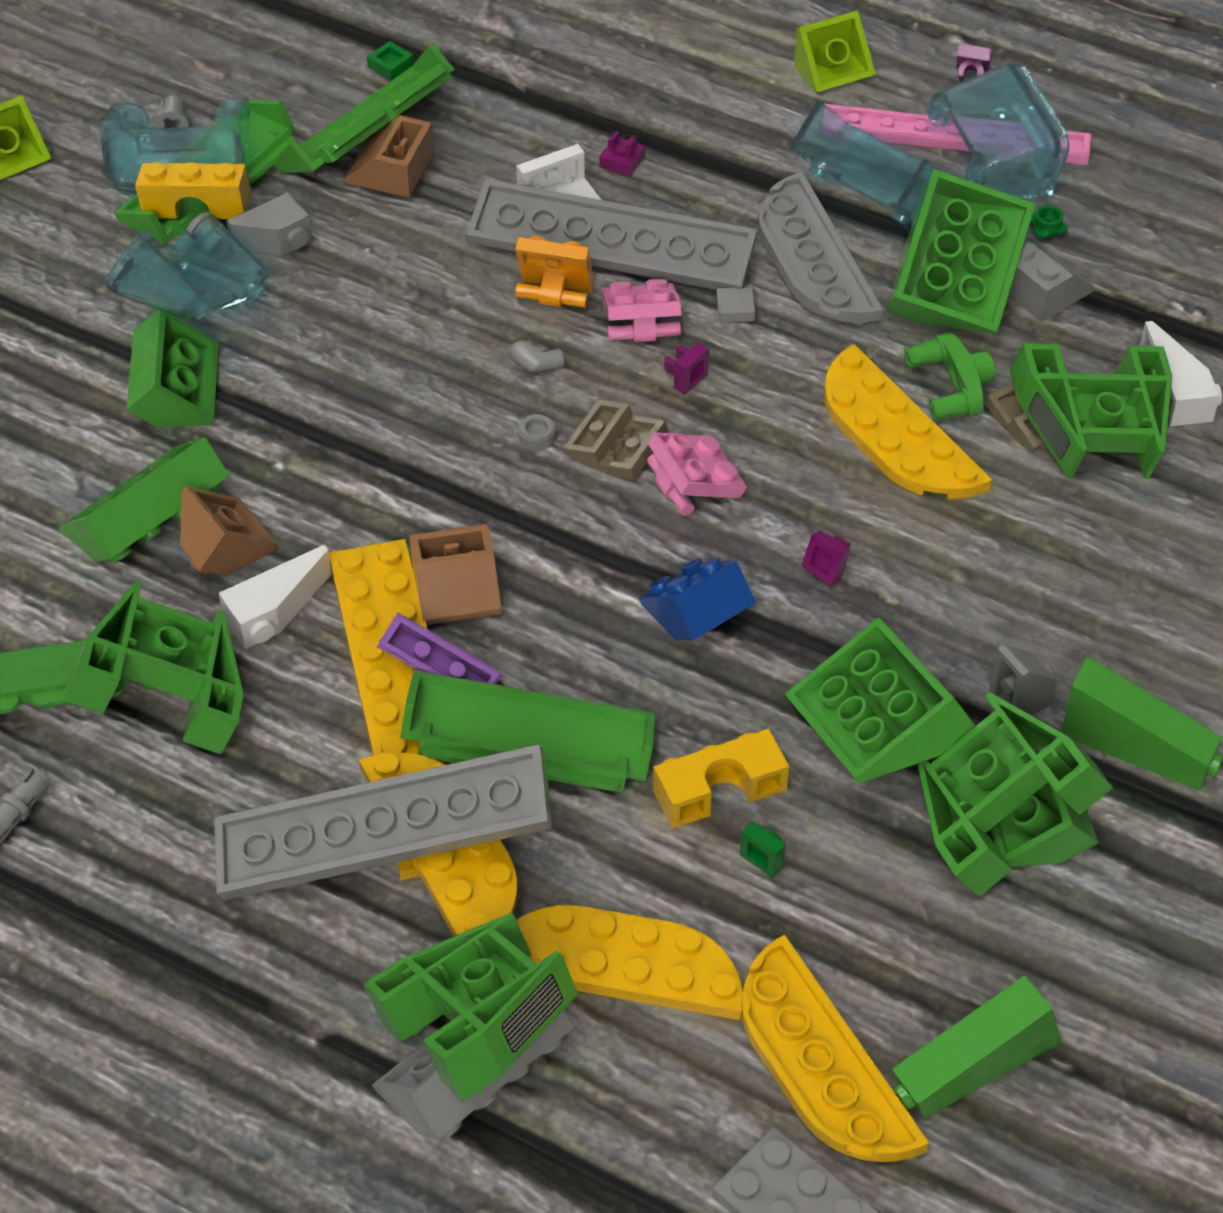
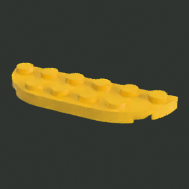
M855 344L846 348L834 359L825 379L824 401L829 416L838 428L890 480L913 493L923 495L924 491L947 494V499L972 497L991 490L992 479Z
M383 752L359 760L360 771L367 783L445 766V764L435 759L403 752ZM501 840L410 859L453 936H457L506 914H513L514 908L517 905L516 871L511 857Z
M557 905L542 908L516 919L532 956L529 958L537 964L558 950L565 961L577 991L741 1021L743 991L733 962L716 942L691 927L670 921L576 905Z
M783 935L766 946L749 968V974L742 992V1021L751 1045L802 1122L818 1139L829 1147L847 1156L861 1160L895 1162L914 1158L928 1152V1140L787 937Z

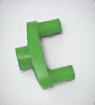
M952 332L934 336V340L904 347V358L909 370L940 362L945 365L957 390V393L929 400L930 414L935 423L955 416L966 415L969 417L983 413L984 402L981 385L994 382L996 378L993 360L987 350L970 354L963 343Z

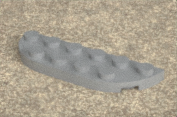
M803 172L786 177L770 188L769 195L764 202L760 204L758 231L764 246L793 296L805 308L830 319L851 322L856 325L882 320L884 309Z

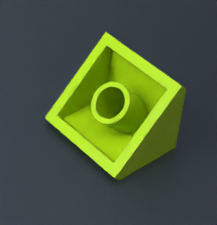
M858 10L796 29L794 66L814 93L876 75Z
M22 95L0 104V180H3L52 159Z

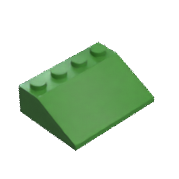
M933 169L923 187L885 312L921 324L997 334L1035 203Z
M880 617L875 619L785 693L858 783L941 756L976 727L956 699Z

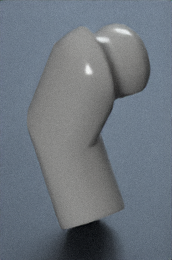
M516 341L510 348L512 359L529 372H539L564 366V358L560 348L542 352L527 341Z

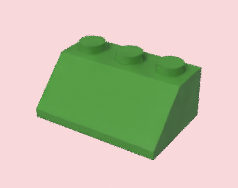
M160 307L133 330L126 410L155 427L208 426L212 424L215 413L219 342Z
M1049 782L990 829L994 844L1011 867L1064 863L1098 844L1087 809L1079 815L1055 792Z

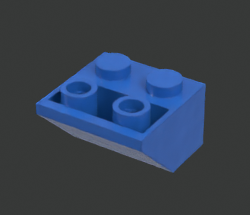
M719 557L706 562H702V559L698 558L680 567L682 573L672 579L670 576L654 581L648 586L650 591L638 598L641 605L675 640H695L756 603L737 560L720 561Z

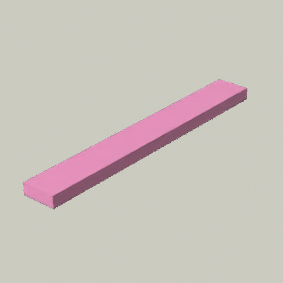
M822 104L818 125V135L1082 165H1088L1090 156L1091 134L832 104Z

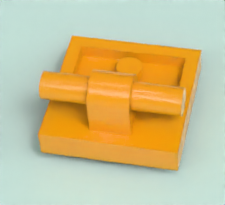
M531 236L529 238L518 237L515 252L522 282L541 286L517 283L515 297L538 300L540 305L561 308L563 304L586 308L588 294L567 291L566 289L592 293L594 274L589 247H584L572 241L565 242L564 244L550 242L539 236Z

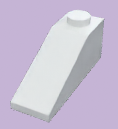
M1153 321L1145 322L1140 346H1164L1172 372L1168 414L1169 425L1178 426L1213 422L1217 406H1220L1222 402V392L1219 384L1214 383L1209 369Z
M324 544L219 592L221 609L225 612L227 624L244 649L266 642L271 637L281 633L332 575L328 548Z

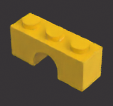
M142 163L135 184L141 210L154 211L157 218L177 219L183 198L193 197L203 201L208 206L210 214L216 219H231L248 211L252 198L245 164Z
M768 728L756 733H745L737 739L723 744L706 746L698 752L680 758H669L661 764L653 766V792L673 829L711 816L712 791L710 787L719 783L733 784L743 791L749 803L787 791L789 765Z

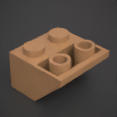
M399 115L368 137L347 173L345 183L410 198L434 155L432 122Z
M487 524L409 535L412 568L423 621L426 620V625L502 614L495 558Z

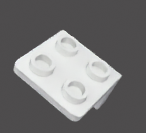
M579 144L516 166L518 185L601 200L585 179L584 151Z

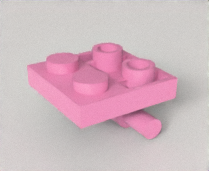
M652 279L646 281V285L632 286L630 282L621 281L611 283L609 288H602V302L608 320L632 319L631 325L607 326L608 341L633 339L635 343L656 341V337L681 336L680 321L655 322V317L681 316V301L673 283H667V280Z
M654 432L648 442L654 454L648 457L647 463L656 475L655 482L666 499L672 500L683 516L691 514L695 508L688 496L741 498L747 488L739 476L737 468L731 464L720 448L719 442L713 436Z

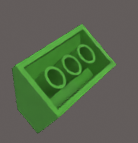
M205 437L175 446L61 524L58 528L63 535L95 562L111 560L112 563H116L133 551L130 545L141 538L145 542L159 534L163 530L160 524L171 517L173 521L181 518V491L185 486L217 493L222 489L219 483L230 475Z

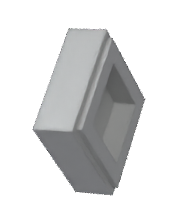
M742 287V289L716 288L719 323L755 321L752 287Z

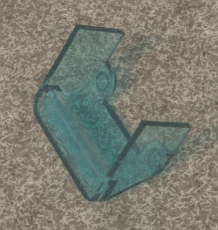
M819 100L814 104L789 147L791 151L811 165L808 170L809 172L824 181L827 180L828 176H831L893 211L890 217L906 227H909L911 222L913 223L927 179L933 169L939 170L927 159L924 158L920 163L849 124Z

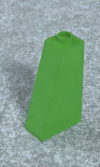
M1086 657L1071 686L1061 733L1077 743L1199 791L1202 790L1207 776L1216 778L1223 761V755L1217 753L1222 738L1220 735L1099 662Z
M1026 975L1022 976L892 1068L898 1085L892 1088L908 1111L915 1107L924 1119L930 1117L1060 1043L1061 1038L1053 1009Z

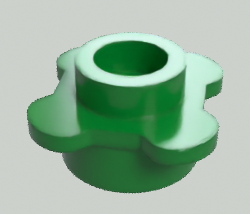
M1044 205L1039 207L1036 213L1032 214L1030 224L1034 226L1035 235L1039 238L1053 237L1056 234L1064 235L1068 231V225L1063 223L1064 214L1058 207Z

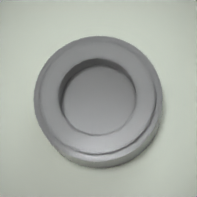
M533 414L520 421L518 425V439L523 447L535 451L544 450L555 441V424L549 417Z

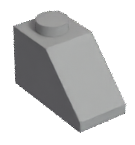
M288 193L227 220L229 236L233 239V243H231L232 249L235 251L284 256L312 242L310 217Z
M1007 645L998 647L989 692L1031 716L1052 705L1057 682L1052 670L1047 665L1042 664L1031 652Z

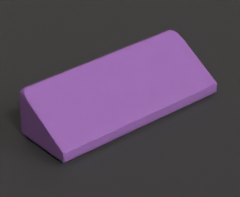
M400 613L396 614L377 645V648L416 671L498 685L502 678L501 672Z

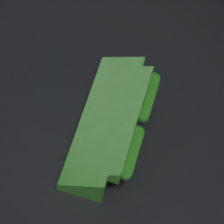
M432 43L412 67L300 146L296 141L290 143L273 166L280 174L313 172L324 163L336 161L452 77L450 73L455 69L435 44Z
M244 100L172 163L245 164L249 185L251 186L276 163L289 144L296 141L291 134L295 131V128L282 100ZM137 193L114 212L118 222L164 245L176 235L187 240L186 230L191 221L202 213H210L208 206L203 201L193 197L183 198L177 219L157 218L154 211L141 210Z
M85 640L0 653V714L13 712L22 704L32 703L38 708L70 704L63 701L70 671ZM120 677L119 684L112 697L119 696L124 692V689L130 688L129 679ZM143 684L144 690L152 689V687Z
M414 670L406 699L400 738L420 742L418 755L448 763H458L540 744L545 753L547 780L623 793L626 778L646 781L653 749L656 713Z

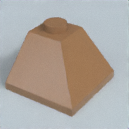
M185 486L181 491L180 546L190 557V564L197 571L203 574L211 572L228 576L274 552L279 546L240 498L190 486Z

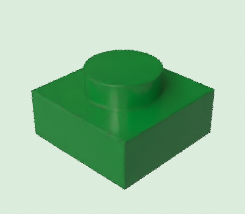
M391 41L367 56L368 68L390 81L414 64L413 54Z
M751 821L741 831L740 856L774 878L784 868L786 843L774 831L764 829Z

